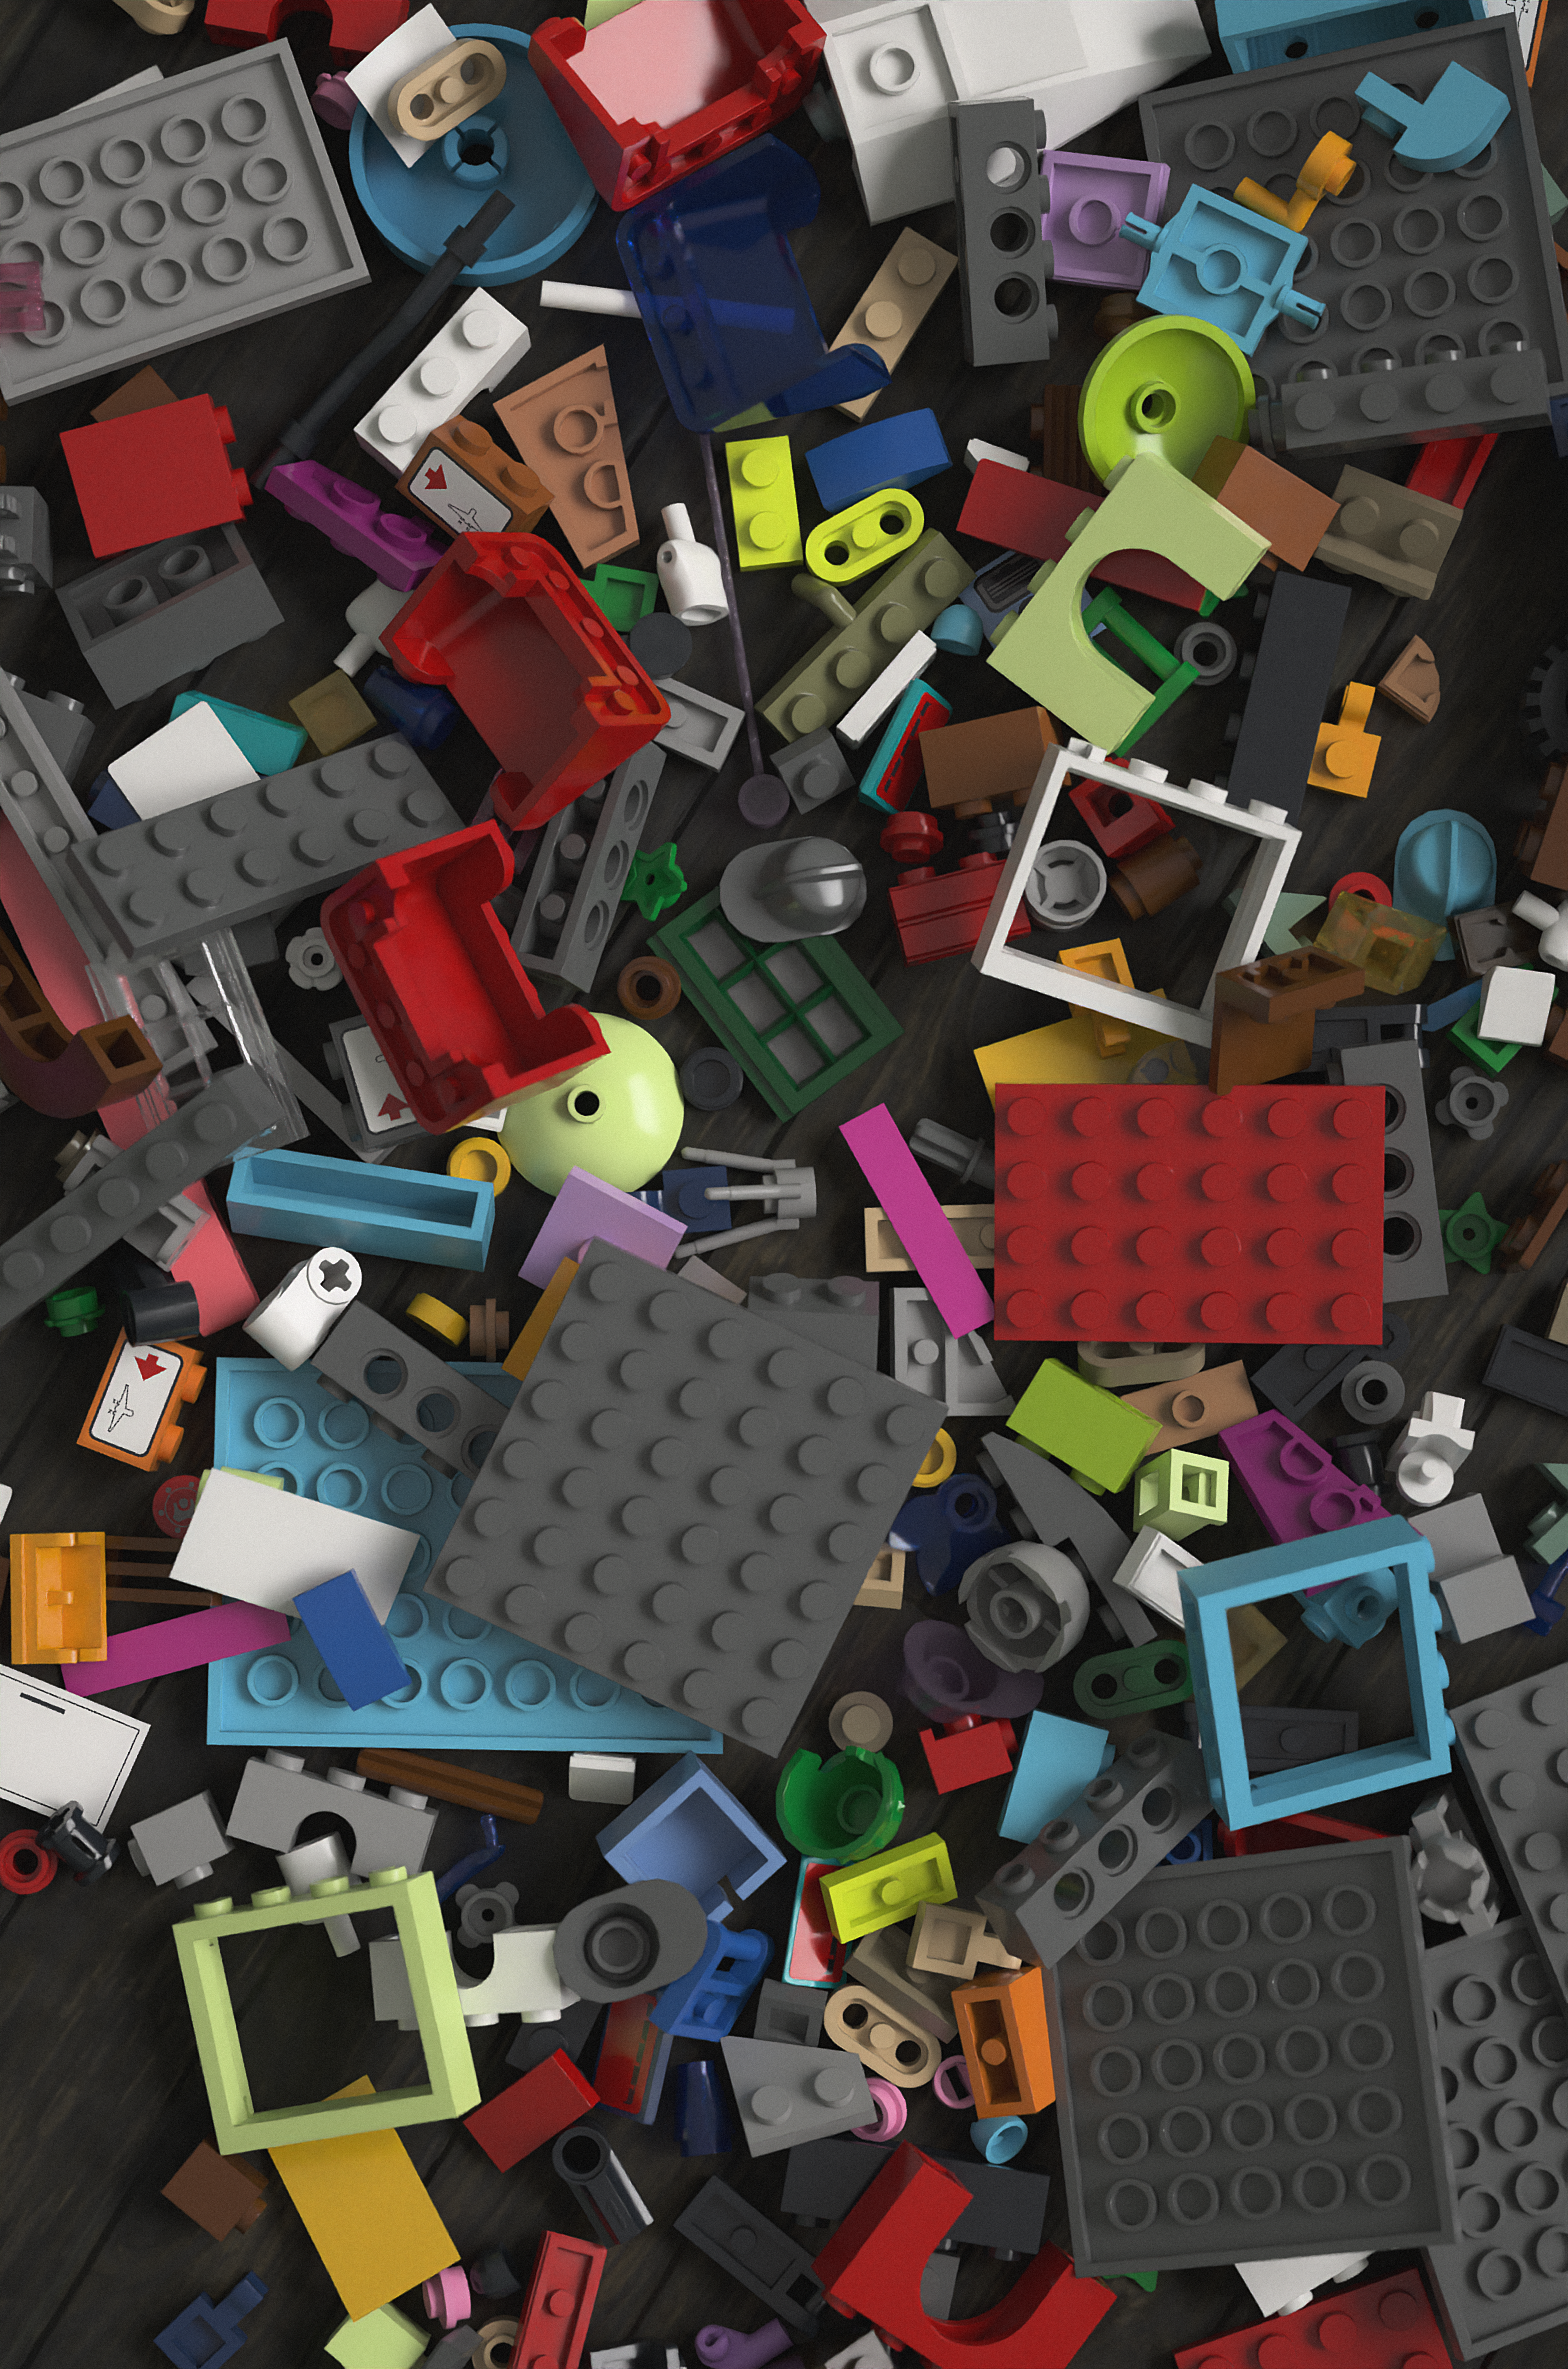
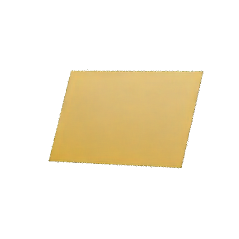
M1163 988L1149 992V994L1166 999ZM1091 1015L1070 1018L973 1050L994 1112L996 1082L1150 1083L1143 1074L1137 1071L1143 1069L1144 1064L1153 1058L1160 1059L1167 1065V1076L1161 1083L1196 1084L1180 1038L1129 1021L1126 1022L1131 1041L1124 1043L1127 1051L1126 1055L1101 1060L1095 1042Z
M365 2075L321 2102L376 2093L369 2077ZM394 2127L267 2148L353 2323L461 2259Z

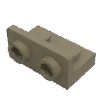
M1345 464L1331 499L1340 504V507L1312 556L1321 559L1328 568L1342 574L1357 573L1380 582L1387 591L1397 596H1415L1428 600L1434 589L1439 569L1460 525L1464 510Z

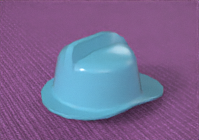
M1450 809L1426 812L1411 821L1401 834L1395 854L1392 902L1395 928L1405 945L1418 955L1437 961L1455 959L1446 917L1493 905L1495 902L1497 860L1494 842L1484 826L1466 813Z

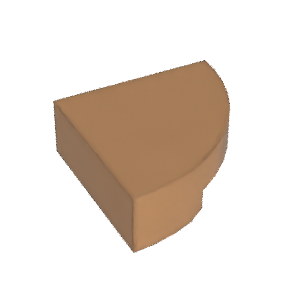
M1415 635L1375 689L1424 725H1427L1434 716L1440 701V678L1432 651L1421 638Z

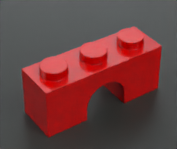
M208 0L204 25L211 43L250 50L276 41L281 24L289 16L301 11L318 12L326 16L333 23L329 48L334 64L355 68L379 44L407 21L410 2L409 0Z

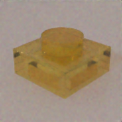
M342 668L288 702L324 757L332 755L378 725L376 719Z

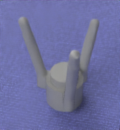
M683 1148L681 1154L684 1159L773 1174L762 1176L761 1185L710 1187L705 1190L704 1196L708 1200L762 1199L763 1213H775V1216L679 1245L673 1254L674 1258L680 1259L697 1253L700 1254L777 1230L799 1229V1218L816 1217V1183L813 1167H796L795 1159L770 1160L709 1149Z

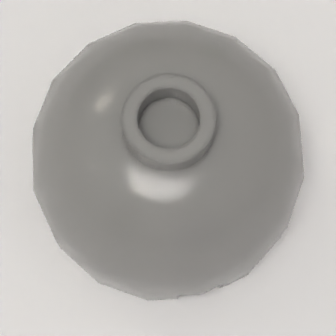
M1019 1541L989 1551L978 1558L964 1572L958 1591L959 1604L967 1600V1610L971 1617V1620L964 1624L969 1638L987 1659L1005 1671L1018 1673L1024 1668L1036 1670L1034 1673L1043 1672L1060 1661L1082 1639L1090 1613L1089 1591L1081 1572L1066 1555L1054 1547L1035 1542Z

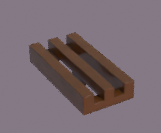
M105 1535L106 1600L221 1606L223 1594L208 1589L206 1592L122 1587L123 1575L170 1578L169 1576L174 1564L123 1562L124 1549L179 1552L184 1539Z

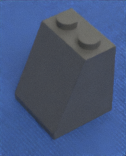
M774 1273L766 1277L750 1276L748 1309L876 1370L879 1282L863 1281L852 1276H839L831 1280L804 1279L787 1273Z

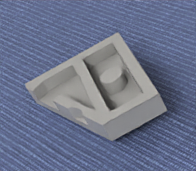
M890 1288V1377L947 1404L949 1411L946 1416L1012 1415L1016 1404L1012 1396L1007 1395L991 1364L993 1358L982 1337L978 1336L975 1330L955 1340L927 1288Z
M735 2036L720 2038L752 2158L878 2122L858 2053Z

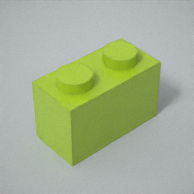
M1057 1358L1044 1360L1005 1424L1019 1433L1015 1440L1016 1443L1047 1461L1053 1454L1072 1466L1073 1469L1069 1477L1085 1489L1099 1496L1103 1495L1106 1488L1114 1494L1125 1489L1163 1427L1161 1423L1102 1386L1087 1381L1078 1371Z

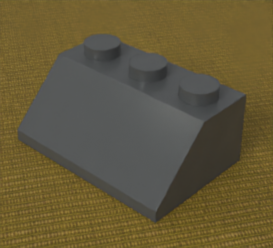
M233 522L137 547L55 590L79 647L115 710L130 702L146 699L158 687L187 672L203 669L215 657L244 642H252L263 637L270 628L285 621Z

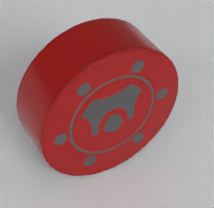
M193 1475L176 1476L167 1480L157 1490L153 1500V1516L159 1528L173 1538H185L194 1515L196 1497L201 1481L200 1477Z

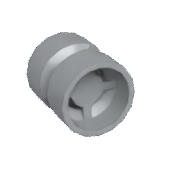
M1057 840L1043 845L1037 851L1022 893L1028 918L1034 925L1048 932L1065 933L1080 928L1093 916L1106 892L1107 875L1101 859L1090 847L1078 841Z

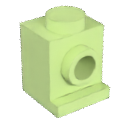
M1170 1449L1136 1470L1133 1532L1140 1533L1143 1526L1146 1525L1161 1532L1170 1540L1180 1541L1207 1524L1221 1526L1227 1523L1229 1461Z

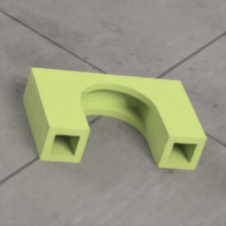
M1151 450L1139 453L1135 460L1126 454L1117 463L1103 483V486L1111 491L1096 512L1087 507L1078 516L1065 535V538L1072 543L1068 551L1058 564L1051 558L1043 564L1027 587V590L1034 594V597L1020 615L1011 610L989 638V641L997 647L986 662L1089 742L1108 750L1107 756L1119 748L1156 697L1102 656L1086 634L1081 615V599L1085 583L1096 565L1104 557L1117 550L1129 548L1150 550L1171 560L1221 600L1225 601L1236 593L1272 545L1271 542Z

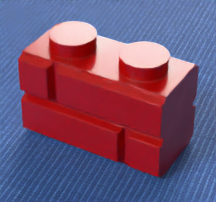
M982 852L960 859V871L936 876L934 867L929 866L911 870L897 876L899 886L888 888L887 898L906 968L975 950L1007 859L998 861L996 852L989 854L988 852ZM1021 896L1005 943L1027 938L1031 933V925L1023 896Z

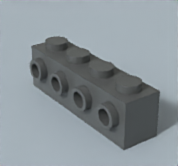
M1510 341L1490 346V355L1464 359L1463 351L1448 350L1424 356V365L1399 368L1398 360L1387 359L1361 364L1360 374L1335 377L1333 369H1314L1297 373L1296 383L1280 385L1287 450L1295 460H1303L1552 425L1546 360L1541 348L1529 349L1527 341Z

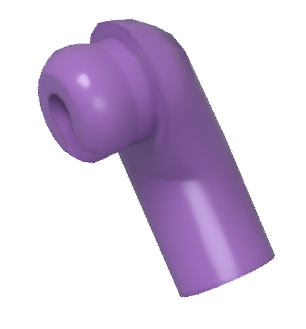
M775 2317L750 2335L723 2326L708 2325L703 2327L695 2338V2349L698 2358L703 2364L712 2369H759L794 2345L790 2334L778 2317Z

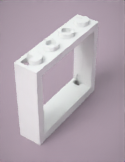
M1071 737L1068 748L1049 742L971 958L972 964L981 973L1211 1049L1216 973L1255 962L1302 832L1284 822L1287 811L1270 804L1251 799L1247 810L1226 803L1228 791L1206 782L1191 779L1188 789L1165 782L1168 771L1153 764L1131 758L1127 769L1104 761L1108 750L1089 742ZM1066 771L1262 837L1199 1010L1004 946Z

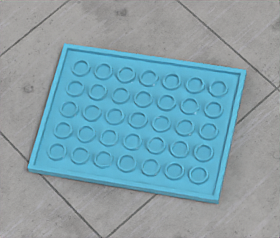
M217 1357L214 1469L220 1470L222 1466L281 1477L284 1478L283 1491L421 1536L385 1622V1626L408 1671L412 1684L353 1712L323 1661L303 1620L286 1614L292 1640L209 1662L207 1745L688 1753L692 1750L698 1754H723V1733L422 1591L474 1481L458 1471L453 1480L447 1478L421 1458L427 1447L407 1433L400 1442L396 1441L368 1420L375 1410L354 1395L349 1403L345 1404L321 1387L316 1381L323 1372L310 1363L313 1359H307L297 1369L289 1371L276 1358ZM375 1360L370 1365L367 1373L369 1385L379 1394H388L394 1391L399 1386L402 1378V1371L397 1361ZM446 1362L510 1409L522 1381L501 1369L503 1363ZM442 1394L429 1396L421 1404L419 1411L420 1420L432 1432L445 1430L454 1419L452 1402ZM485 1432L474 1440L471 1453L473 1460L479 1467H482L497 1433ZM224 1594L222 1597V1605L240 1601Z

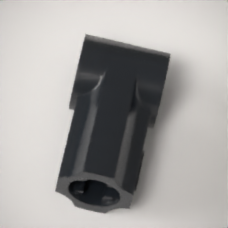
M132 1245L122 1247L119 1256L107 1264L108 1284L121 1305L123 1327L129 1345L134 1348L198 1337L200 1331L199 1308L192 1284L188 1280L176 1282L170 1271L166 1272Z
M582 2115L552 2137V2161L555 2170L569 2185L606 2249L625 2243L640 2234L645 2227L654 2221L653 2214L609 2142L605 2127L597 2119L589 2115ZM583 2135L594 2139L599 2146L596 2156L586 2163H574L568 2160L562 2150L565 2143L572 2137Z

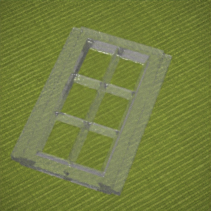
M230 926L131 963L125 954L120 952L84 966L105 1021L131 1014L154 1052L155 1049L150 1039L152 1037L181 1027L201 1078L169 1088L161 1069L149 1087L141 1094L135 1096L148 1132L178 1111L175 1101L201 1093L222 1076L249 1062L288 1115L219 1167L290 1144L310 1135ZM201 950L219 999L188 1010L169 960ZM158 965L176 1014L145 1025L126 976ZM225 1012L244 1063L212 1074L193 1023Z

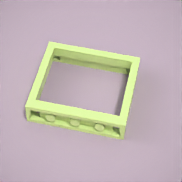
M390 1866L369 1872L370 1882L356 1885L349 1884L348 1875L335 1876L309 1884L311 1893L291 1896L289 1886H280L251 1894V1904L233 1907L231 1896L220 1897L213 1901L194 1904V1916L172 1925L221 2155L455 2118L481 2102L432 1871L407 1875L405 1866L396 1868L395 1866ZM393 1905L431 2084L254 2113L217 1937Z

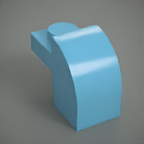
M1454 61L1451 62L1423 105L1370 71L1354 93L1361 108L1365 109L1361 119L1366 124L1390 139H1393L1398 131L1403 134L1393 148L1398 162L1410 169L1429 173L1456 169L1475 158L1486 147L1511 110L1506 94Z

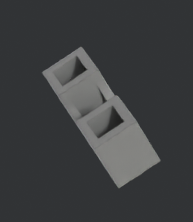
M268 1748L265 1758L255 1755L248 1759L226 1835L288 1853L295 1846L304 1819L315 1812L329 1811L345 1818L355 1832L357 1846L350 1869L351 1873L369 1878V1872L390 1866H395V1868L405 1866L407 1875L421 1872L439 1810L426 1807L427 1795L398 1786H391L389 1795L364 1788L366 1777L335 1767H329L327 1776L302 1769L305 1761L304 1758L277 1749Z

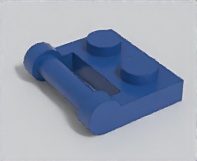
M706 1919L708 1936L703 1955L690 1972L672 1983L659 1987L656 1995L657 2005L648 2020L667 2034L720 2042V2038L728 2035L770 1965L775 1954V1944L770 1935L763 1931L746 1929L740 1933L727 1930L720 1922ZM723 1956L735 1958V1962L729 1972L715 1970Z

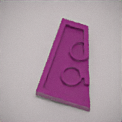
M312 459L273 467L264 489L282 501L285 510L291 516L314 525L330 537V543L334 548L346 555L357 557L377 572L376 576L382 584L400 592L416 590L449 549V546L432 538L436 526L416 515L408 519L401 515L388 514L378 509L381 500L377 494Z
M1276 1408L1218 1432V1446L1226 1460L1229 1461L1232 1471L1276 1546L1392 1516L1380 1505V1497L1365 1484H1362L1360 1487L1331 1463L1332 1456ZM1409 1523V1525H1410L1420 1536H1424L1423 1534H1421L1416 1528H1414V1527ZM1362 1574L1305 1588L1302 1591L1306 1598Z

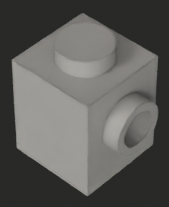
M209 1789L130 1826L135 1836L134 1839L128 1841L133 1861L143 1877L152 1874L157 1886L171 1879H174L178 1889L197 1882L214 1873L209 1863L210 1861L229 1853L235 1848L231 1836L226 1835L227 1827Z

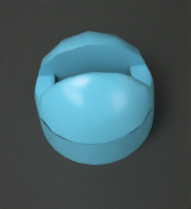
M952 605L937 616L930 639L936 643L937 648L965 656H975L979 654L983 639V622L977 611L967 605Z
M1017 2115L979 2119L978 2122L971 2124L970 2134L976 2149L989 2162L1000 2164L1010 2160L1021 2150L1027 2139L1028 2129L1026 2124Z

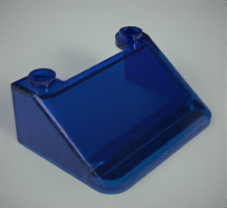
M771 133L764 134L635 206L624 215L616 232L617 249L676 416L684 427L701 435L714 434L859 400L892 383L884 359L871 347L861 343H852L840 346L831 352L828 350L786 233L795 228L807 226L815 218L821 196L820 185L813 165Z

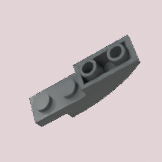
M988 1432L978 1438L985 1451L976 1455L975 1458L994 1489L1005 1484L1017 1506L1009 1510L1008 1514L1024 1541L1033 1542L1038 1539L1040 1544L1051 1547L1067 1538L1072 1549L1063 1554L1081 1572L1085 1584L1093 1582L1105 1604L1095 1610L1113 1641L1117 1642L1125 1637L1129 1645L1136 1649L1156 1637L1157 1633L1136 1598L1112 1581L1131 1549L1132 1543L1104 1508L1060 1469L1024 1446L993 1432Z

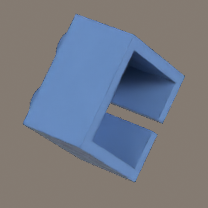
M692 1750L596 1836L603 1857L629 1884L657 1878L679 1883L695 1895L705 1912L706 1919L717 1922L722 1921L734 1910L724 1889L718 1884L720 1879L727 1875L734 1891L742 1900H745L787 1861L771 1835Z

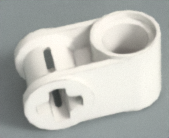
M330 1247L318 1251L310 1259L299 1262L289 1270L279 1285L250 1314L243 1325V1330L289 1371H294L319 1347L327 1336L330 1326L357 1294L362 1280L359 1263L352 1254L341 1248ZM325 1278L326 1281H325V1282L323 1283V1285L321 1286L320 1283H321V1282L323 1281V1279Z

